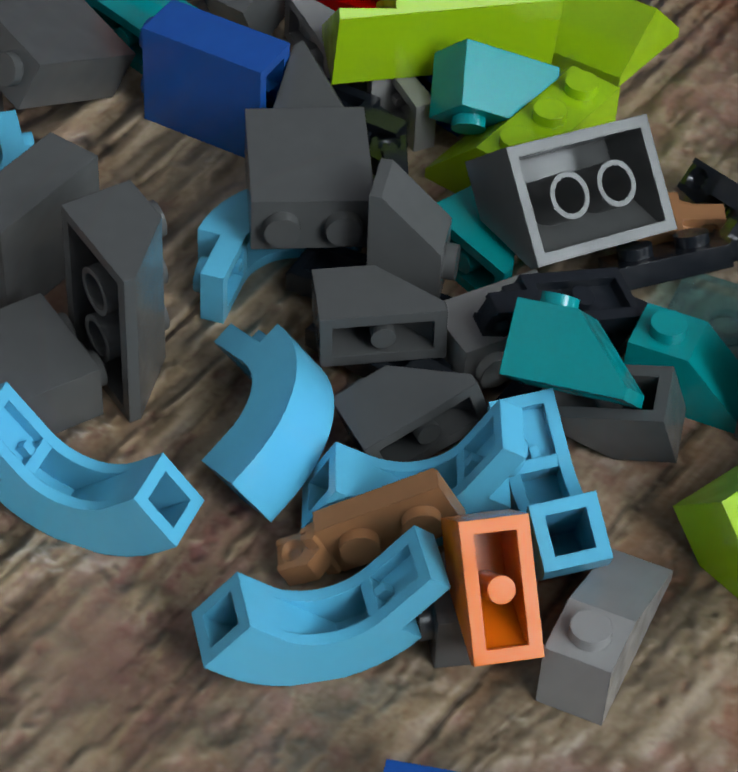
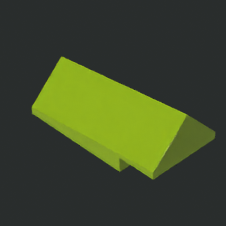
M380 0L376 3V8H338L322 24V39L331 85L433 75L434 53L466 38L552 64L564 0Z
M564 0L552 64L550 65L560 67V71L574 65L619 87L677 39L680 28L659 9L636 0Z

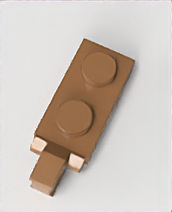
M431 468L312 512L313 522L300 529L298 533L276 540L277 571L289 586L320 580L325 572L328 575L339 574L342 570L347 571L371 563L413 525L434 534L435 539L443 536L441 517L465 515L466 512L439 471Z

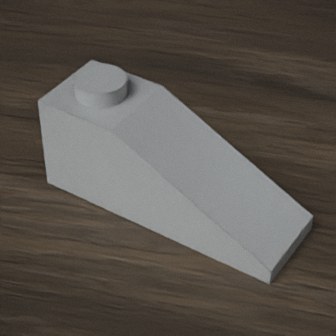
M612 548L613 559L608 566L592 569L569 597L544 646L545 657L541 661L536 701L601 726L673 575V570Z

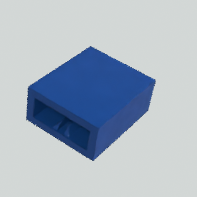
M171 0L154 17L152 16L145 21L139 35V45L142 48L143 76L140 87L141 92L144 94V117L147 120L245 158V109L273 108L290 57V43L177 0Z

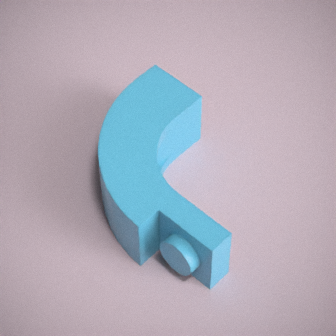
M247 189L221 202L205 217L197 229L198 263L193 277V290L200 293V318L224 324L243 284L252 273L266 264L278 260L299 258L306 249H251ZM345 247L360 252L362 247Z
M230 323L214 343L252 380L251 391L245 408L237 421L201 461L240 499L272 522L301 489L321 457L333 422V389L328 376L322 368L278 323L267 335L258 330L252 337Z
M8 382L0 384V503L41 532L55 539L100 554L135 557L155 554L177 547L205 500L164 453L128 464H112L89 458L75 451L55 436Z
M553 388L502 399L523 408L525 440L528 442V454L521 470L515 476L509 477L510 509L529 513L536 578L538 580H545L608 566L613 559V554L597 492L583 493L569 453ZM498 400L488 402L487 410L489 411Z
M499 399L455 447L443 454L420 461L398 462L384 460L335 442L319 460L302 486L301 529L313 522L312 512L431 468L439 471L464 507L466 514L510 509L509 477L515 476L521 470L528 454V442L525 440L523 408ZM443 536L435 539L437 546L444 545Z
M413 525L364 569L342 582L320 589L292 591L272 587L236 572L191 614L203 668L238 681L257 685L295 686L348 677L375 667L403 652L422 638L416 617L447 592L451 586L434 534Z

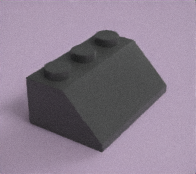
M647 114L506 147L465 162L481 221L531 270L677 229Z
M128 180L62 204L61 216L68 317L73 324L77 339L87 351L94 350L101 358L108 378L107 385L102 388L131 423L142 418L166 358L165 330L170 327V319L164 305V284L168 283L169 274L163 259L162 237L167 235V222L158 203L154 200L148 201L134 183Z

